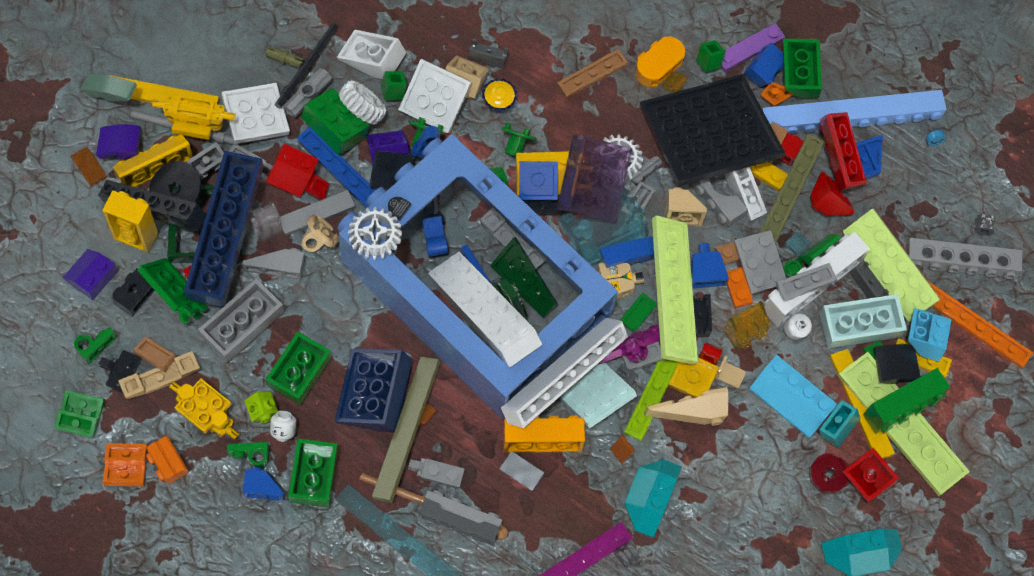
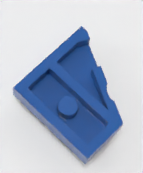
M882 135L856 143L866 179L878 176L881 173Z

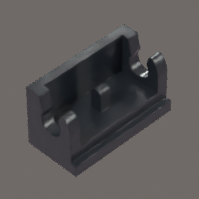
M705 294L703 298H697V295H694L696 337H709L712 332L711 294Z

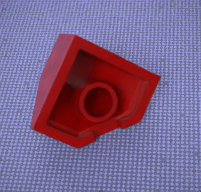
M824 171L821 172L810 194L814 209L817 212H823L826 216L853 214L855 211L847 196L844 197L843 193L839 191L833 179Z

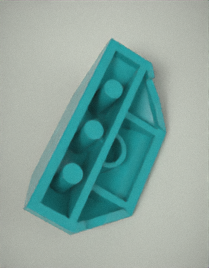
M661 459L638 468L624 503L636 532L654 538L682 466Z
M884 528L848 534L821 543L825 563L847 576H862L889 571L903 549L898 530Z

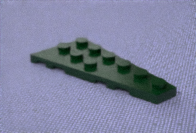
M495 278L492 280L491 284L526 319L528 314L516 285L513 282L509 283L505 278Z

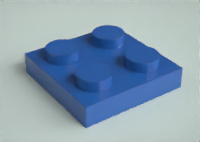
M519 161V198L521 200H557L558 162Z

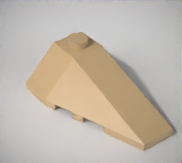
M728 388L702 392L703 395L697 398H693L691 395L685 396L683 399L678 400V403L670 400L651 405L644 411V415L704 425H719L728 416Z

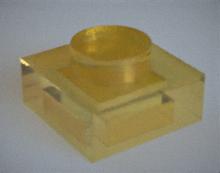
M672 72L661 86L665 91L677 92L682 88L687 78L684 74Z

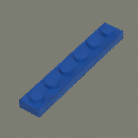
M311 127L297 137V142L313 157L317 158L318 162L367 209L369 206L366 204V201L375 189L370 188L369 183L342 156L337 155Z

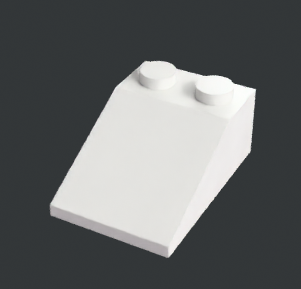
M354 30L337 56V59L374 78L383 79L385 71L396 70L406 51L398 38Z

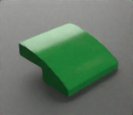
M838 234L826 235L795 260L801 265L806 262L809 266L816 257L822 256L830 246H835L841 237Z
M65 390L61 409H58L54 429L93 438L105 399Z

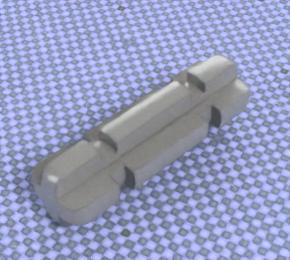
M653 157L650 162L645 163L641 169H638L637 173H633L632 181L639 183L643 180V177L645 178L656 167L661 166L662 161L660 157Z

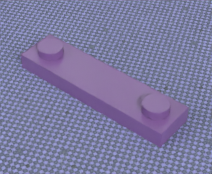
M776 23L726 49L721 69L724 73L756 56L763 46L769 43L776 45L782 42L785 35Z

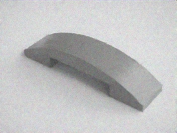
M493 207L479 220L503 248L507 246L512 238L516 237L536 269L547 260V257L534 245L528 244L506 223V219Z

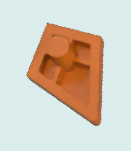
M774 82L769 84L760 95L773 107L794 96L786 91L784 86Z

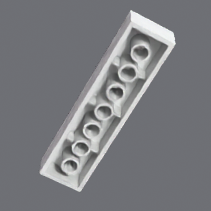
M460 252L451 256L428 273L436 289L509 367L542 345L535 329Z

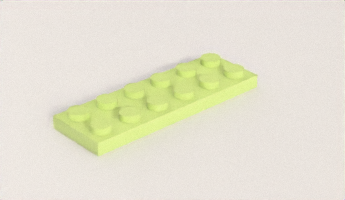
M872 208L843 230V233L849 236L856 232L870 248L864 261H868L870 264L868 267L884 289L889 291V295L898 294L903 315L908 322L912 320L914 308L926 311L941 300L875 209Z

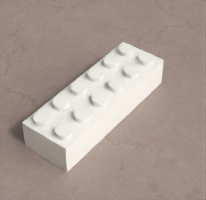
M856 232L850 236L846 234L839 240L840 243L836 247L834 245L830 246L825 251L826 254L823 257H816L811 262L812 265L809 268L803 267L797 274L830 263L837 279L840 280L864 260L870 248ZM835 283L785 302L779 291L775 289L768 295L769 299L765 301L766 305L763 311L779 327L785 323L787 318L799 312Z

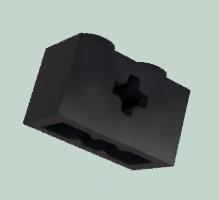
M137 268L133 273L130 272L127 275L125 283L121 287H117L112 295L114 304L131 317L137 313L155 291L137 271Z

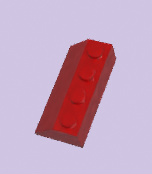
M848 112L825 115L820 119V129L824 134L825 147L829 152L830 165L834 171L835 184L839 191L867 184Z

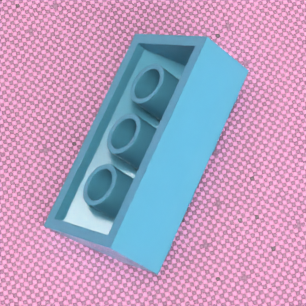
M778 355L771 360L749 388V390L808 438L815 433L837 406V403Z

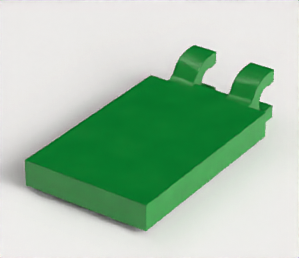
M167 258L143 264L137 270L174 312H179V319L183 324L190 322L188 316H193L195 320L203 317L200 311L205 312L208 310L205 304L186 299L184 289L187 281Z

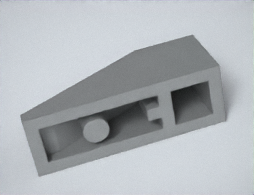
M291 248L290 250L283 249L243 260L242 265L244 271L301 280L305 256L304 252L296 248Z

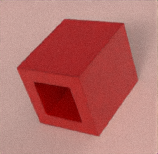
M787 133L781 144L785 151V157L777 160L792 166L804 141L796 135Z

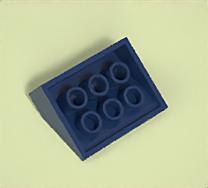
M351 349L334 422L375 431L394 432L400 417L413 359L402 350Z

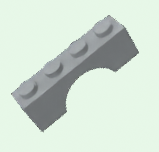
M710 178L692 183L696 193L700 196L702 195L706 200L708 208L710 210L713 209L717 214L719 222L727 228L746 216L748 209L737 195L725 196L718 193L712 187Z

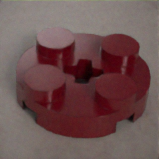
M823 454L817 457L809 469L812 484L823 494L837 493L848 482V478L843 473L848 465L844 459L833 456L834 454ZM826 469L834 472L832 478L826 477Z

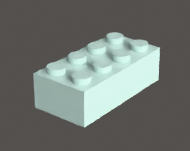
M898 294L824 305L819 313L828 349L901 338L907 331Z

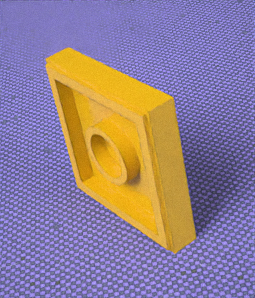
M699 357L698 362L694 365L679 362L668 386L688 396L691 395V397L697 398L703 395L702 392L710 389L719 367Z

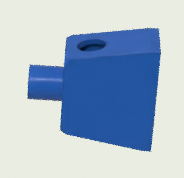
M709 243L699 244V253L693 254L691 259L692 289L726 286L729 277L721 253L718 251L710 252Z

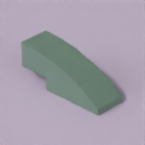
M88 74L80 90L91 98L102 97L106 101H129L137 84L113 76Z

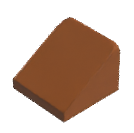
M428 404L425 406L419 423L422 428L436 415V410Z
M621 436L612 445L610 451L620 463H624L633 456L635 449L624 436Z

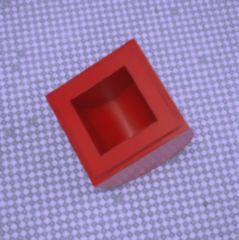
M705 342L699 358L716 365L723 350Z

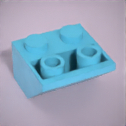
M914 308L908 341L920 356L940 362L947 349L951 319Z

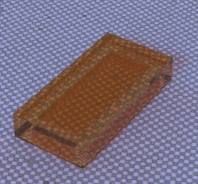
M87 147L70 156L90 187L107 178Z

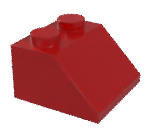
M284 143L277 152L265 182L300 198L314 172L318 159Z
M874 447L843 471L845 476L868 503L887 491L899 479Z

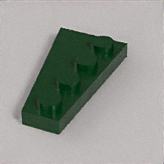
M512 238L490 266L502 278L507 279L509 283L513 282L518 288L521 297L545 318L558 303L517 238Z

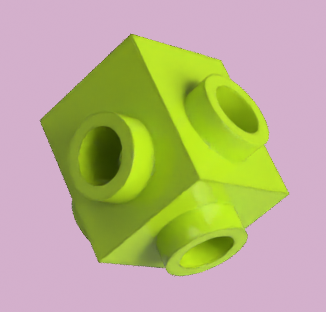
M256 392L244 400L251 422H260L261 424L270 422L271 417L278 412L271 392Z

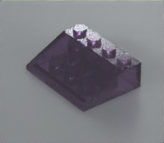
M573 135L557 210L616 222L632 148L586 136Z

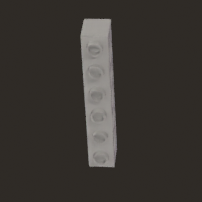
M909 238L905 245L906 253L918 269L922 267L933 271L942 269L948 270L951 273L960 271L967 272L969 275L1004 276L1006 279L1017 278L1022 272V250ZM922 253L928 254L930 258L924 257ZM941 255H945L948 260L943 259ZM960 257L965 258L967 262H963ZM979 259H982L985 264L980 263ZM997 261L1002 262L1004 266H1000Z

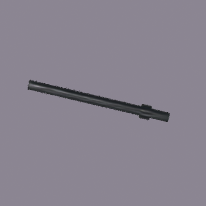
M335 23L330 25L291 82L283 88L281 96L274 104L277 108L281 109L286 100L290 99L294 94V89L337 30L338 26Z

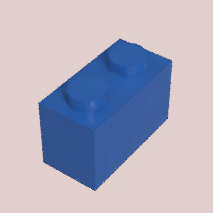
M773 43L763 46L744 74L758 87L768 86L775 79V73L784 67L783 53Z

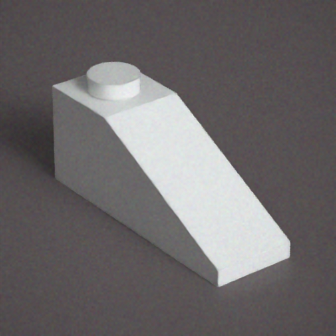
M750 167L724 174L734 195H737L747 207L746 215L751 221L767 213Z

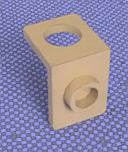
M725 355L715 378L735 388H739L746 372L725 362L728 357Z

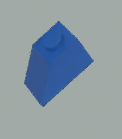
M259 467L245 469L242 492L245 498L284 501L283 491L266 471H262L263 469Z

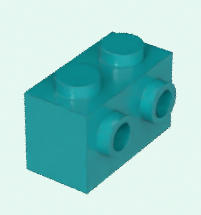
M841 400L819 429L822 440L838 449L859 422L860 415L858 409Z

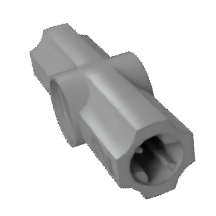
M320 68L308 81L303 82L299 86V90L283 106L288 115L296 118L303 111L305 104L317 97L333 80L329 72ZM307 91L312 92L309 95L304 94Z

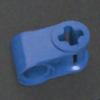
M427 126L412 147L411 154L413 157L418 156L424 159L425 157L422 153L426 146L434 139H440V130L436 126Z

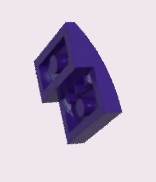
M130 124L101 127L96 151L98 158L103 159L117 155L121 160L136 156L138 154L141 127Z

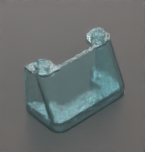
M623 185L610 192L608 205L578 220L572 213H566L557 218L558 225L571 247L591 266L603 261L600 248L646 238L649 234L645 211ZM625 206L629 213L627 214L622 211V207Z

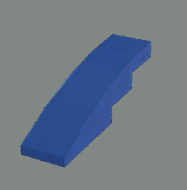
M653 236L600 248V254L606 268L622 263L631 264L637 261L643 263L655 259Z

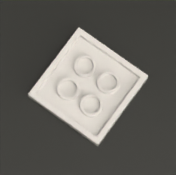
M421 59L398 110L416 119H419V117L425 118V123L431 126L438 127V124L443 125L442 131L450 133L472 82Z
M277 83L221 93L225 111L236 113L235 121L228 120L234 144L289 135L290 130L284 108L282 106L279 109L274 105L280 97Z

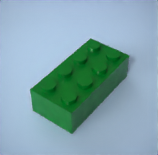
M936 368L872 403L863 415L875 434L881 431L884 434L891 430L895 424L899 423L900 425L906 422L913 414L916 416L922 413L929 405L933 407L940 403L941 399L947 396L946 392L950 389V386L939 369Z

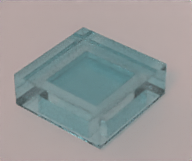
M797 230L784 245L799 257L811 245V242Z

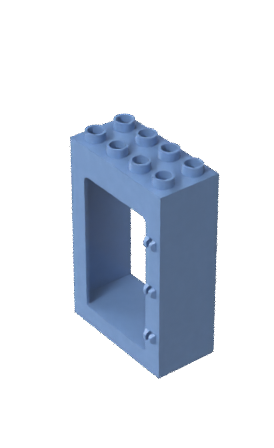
M451 134L443 142L439 138L431 141L422 153L425 157L416 166L410 162L405 164L394 177L397 182L387 191L383 187L375 190L367 199L366 204L369 206L370 212L373 211L374 207H377L378 212L384 208L386 214L389 212L388 202L393 197L406 199L411 203V207L401 221L397 219V223H400L402 227L455 179L459 178L490 209L492 207L496 209L506 219V223L528 244L534 245L547 257L546 262L580 294L538 334L542 345L509 367L393 253L390 256L384 253L383 259L380 255H377V258L374 260L373 255L366 259L365 253L359 255L358 249L353 250V244L349 242L350 236H348V231L351 230L349 224L354 223L353 217H359L355 212L349 213L338 225V230L340 231L341 262L485 404L503 419L505 416L501 407L601 321L605 318H611L618 291L465 145ZM372 222L365 224L363 227L369 226ZM378 222L380 226L387 227V229H389V227L384 223ZM374 227L373 232L374 240L376 239L377 235L376 227ZM361 238V240L365 243L372 245V243L369 240H364L363 238ZM387 240L380 241L378 245L385 243Z

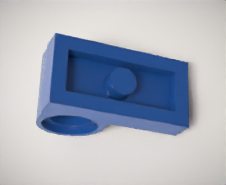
M441 216L423 218L422 223L428 257L448 254Z

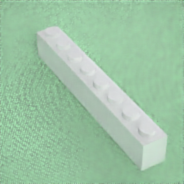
M605 318L504 404L501 409L507 423L524 428L628 338L623 322Z

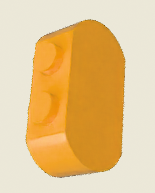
M663 37L659 42L656 40L647 52H642L637 58L635 70L637 80L643 86L649 88L659 86L683 64L685 47L682 42L674 37Z

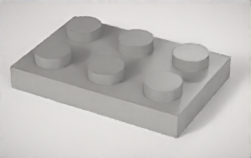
M771 230L734 240L751 295L777 288V282L786 279Z

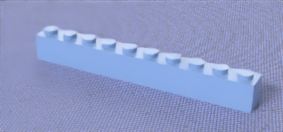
M942 90L762 108L770 124L773 121L789 129L787 133L791 135L798 132L812 133L816 130H821L820 119L831 113L848 112L851 127H867L873 124L882 126L893 122L901 124L912 120L913 122H919L923 119L938 120L943 117L947 110Z

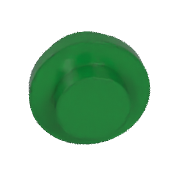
M796 260L786 262L783 268L785 275L788 278L797 275L802 269V265Z

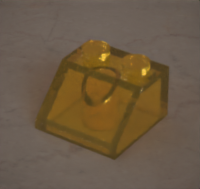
M759 301L728 320L723 332L735 350L741 347L745 349L752 344L754 339L758 338L760 340L768 335L771 325L763 302Z

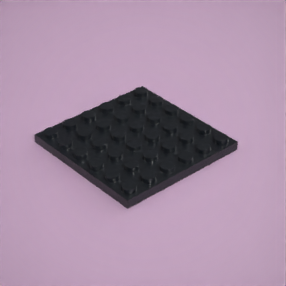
M744 74L640 101V109L678 187L785 157V151Z

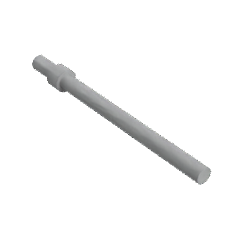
M135 110L131 112L132 118L169 128L173 126L168 119ZM220 131L218 133L211 132L210 139H214L221 144H234L233 138L226 133Z

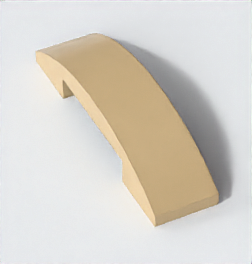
M193 351L174 358V362L165 372L155 368L140 375H137V373L118 380L125 398L128 399L167 387L172 382H178L195 373L200 367Z

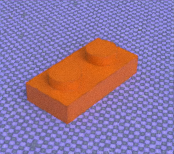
M742 267L727 271L729 280L726 286L734 309L752 305L753 299Z

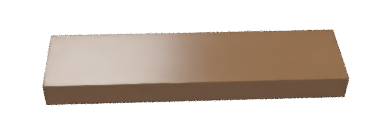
M617 49L557 82V86L565 98L568 99L628 66V61L621 51Z

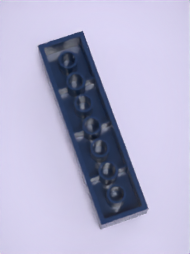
M224 151L206 213L207 216L203 223L184 289L187 300L219 307L225 306L264 168L262 158Z

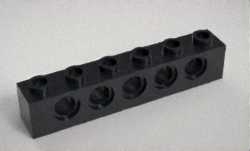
M106 180L98 194L106 204L112 191H123L129 194L131 198L145 200L149 204L154 220L195 231L200 229L207 216L197 203Z

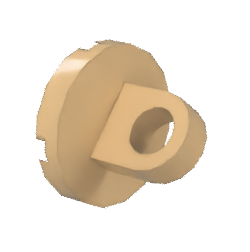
M315 214L308 218L307 224L310 229L302 237V247L306 251L315 252L324 244L330 248L338 244V234H333V227L324 218L318 215L315 216ZM312 238L317 242L314 245H309L306 241Z

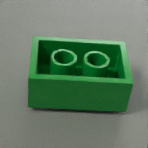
M333 87L306 103L301 116L337 155L342 154L364 140L370 127L366 121L357 118L355 114H352L343 105L339 94Z
M297 331L266 377L267 387L300 406L331 360V351Z
M297 439L288 494L290 503L321 507L330 506L338 454V445L336 443Z

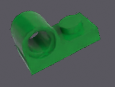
M108 327L106 330L100 331L95 340L88 335H79L74 340V347L78 355L89 365L117 337L115 332ZM89 344L88 348L80 349L81 345Z
M267 442L227 444L229 457L243 459L244 456H248L252 467L264 469L268 465L269 446ZM256 455L264 457L260 462H255L253 459Z

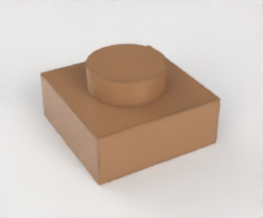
M733 242L715 247V252L721 253L724 265L739 261Z

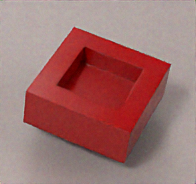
M314 174L311 176L305 192L319 201L323 200L329 183Z

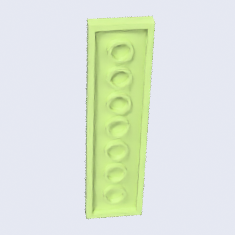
M655 216L652 218L661 358L694 365L698 362L688 225L685 222Z
M866 352L837 375L866 410L872 403L899 389L896 384L879 382L876 361L869 352ZM913 414L906 422L900 425L897 423L891 430L886 432L888 437L938 496L942 495L970 472L921 414L916 416Z

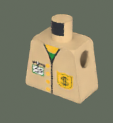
M604 263L598 264L597 272L618 291L616 300L632 295L635 290L634 284L644 282L642 271L632 273L629 263H621L606 268Z

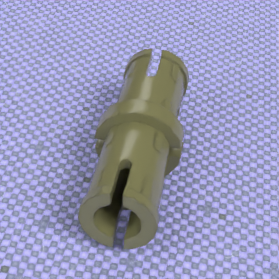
M269 45V49L266 51V57L278 60L283 65L288 64L300 69L304 63V58L293 55L288 50L283 51Z

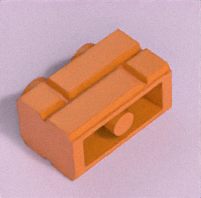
M164 436L146 447L148 451L146 457L151 465L155 463L158 470L155 472L160 481L165 480L167 485H169L178 478L188 474L187 468L168 436Z

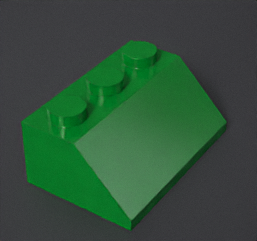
M783 38L785 90L798 98L818 99L822 91L820 40Z

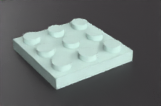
M606 363L595 365L564 392L559 399L576 416L584 418V424L590 429L637 395L635 390Z

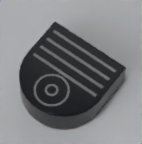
M393 197L388 202V211H391L392 216L397 217L400 221L411 207V203L402 197Z

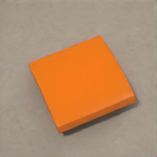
M106 443L103 485L144 487L147 444Z

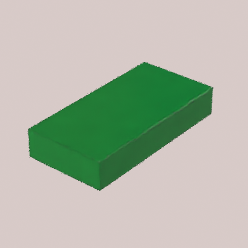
M642 292L619 321H622L624 327L634 333L652 313L658 303Z

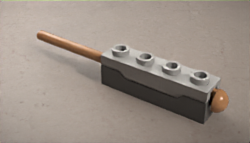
M363 472L360 476V480L376 486L378 478ZM397 487L396 495L422 505L419 511L420 518L491 546L494 545L497 535L498 540H503L508 535L507 527L502 525V519H499L500 516L495 513L489 512L487 514L482 512L477 506H466L457 498L448 499L444 497L443 493L433 490V492L427 491L426 496H420Z

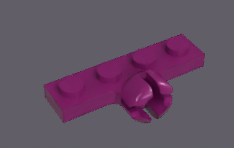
M652 325L647 330L632 333L631 336L626 338L598 364L620 356H626L632 362H639L638 358L644 360L649 351L646 346L660 341L659 325Z

